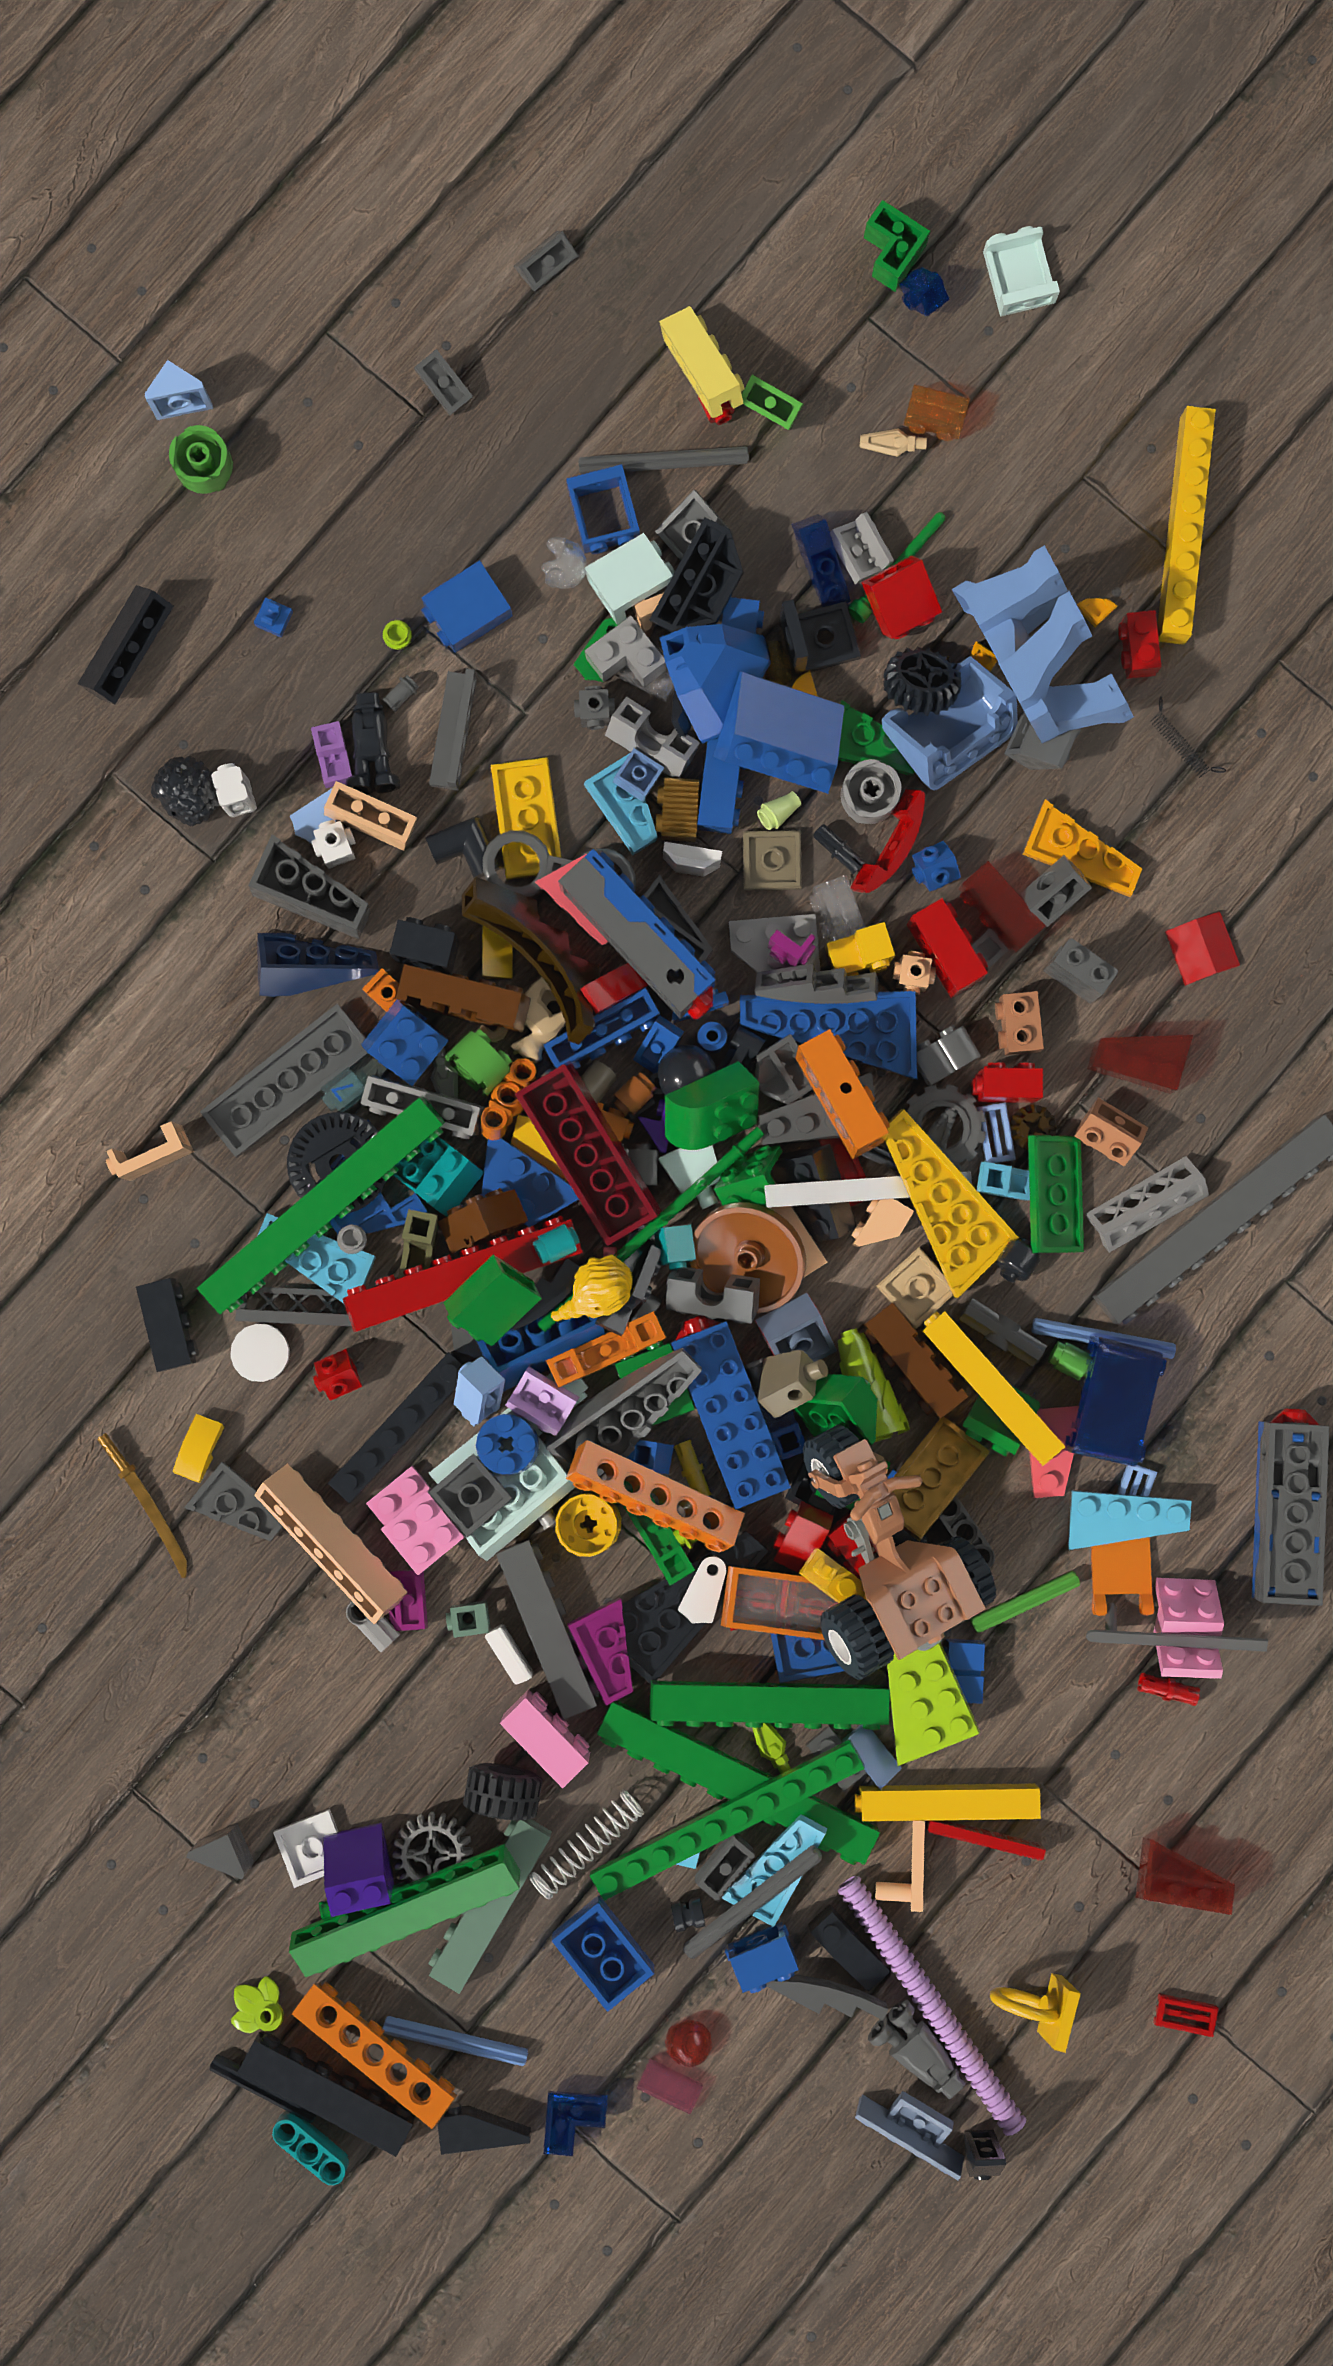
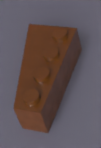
M405 964L396 995L397 1000L417 1010L523 1032L531 1001L530 997L522 993L523 989L516 986L506 985L504 989L496 987V983L488 980L479 979V982L469 980V977L453 973L450 976L443 974L439 970L431 968L421 969Z
M893 1302L886 1305L863 1323L866 1328L863 1332L873 1346L877 1343L884 1351L881 1357L891 1369L896 1366L902 1374L899 1378L900 1382L909 1393L912 1390L916 1392L920 1398L917 1404L927 1416L932 1413L934 1417L941 1419L969 1397L963 1389L958 1390L953 1384V1376L946 1368L935 1361L936 1357L932 1350L923 1340L920 1341L918 1339L916 1330Z

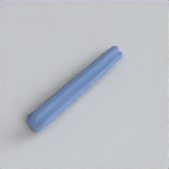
M1035 1318L1032 1322L1031 1329L1034 1334L1169 1359L1174 1358L1176 1352V1345L1174 1343Z
M391 2016L386 2017L383 2026L384 2034L514 2065L524 2066L528 2056V2050L523 2047Z

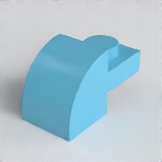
M981 1162L976 1191L992 1196L1030 1201L1029 1171L1012 1168V1166Z

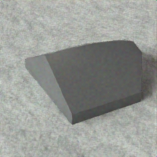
M791 1034L759 1053L756 1057L755 1078L759 1081V1088L762 1093L785 1104L792 1103L812 1090L810 1083L795 1059L798 1045Z

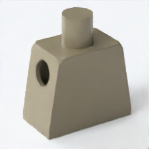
M802 1350L764 1358L758 1402L776 1418L812 1400L815 1396L817 1380L828 1375L827 1365L821 1359L813 1361Z

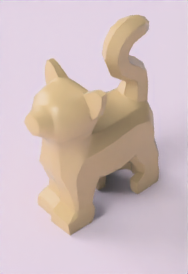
M542 977L534 982L525 993L526 996L531 998L525 1025L532 1033L511 1045L514 1055L519 1054L522 1058L529 1059L534 1064L542 1059L543 1045L557 1038L566 1026L562 1012L553 1015L547 1008L550 1003L558 1002ZM481 1025L479 1028L490 1038L491 1042L503 1039L508 1032V1029L497 1027L494 1031H491L485 1025Z

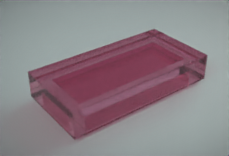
M649 2058L637 2084V2089L691 2114L703 2089V2084Z

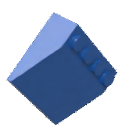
M740 671L713 757L828 794L838 764L844 705Z

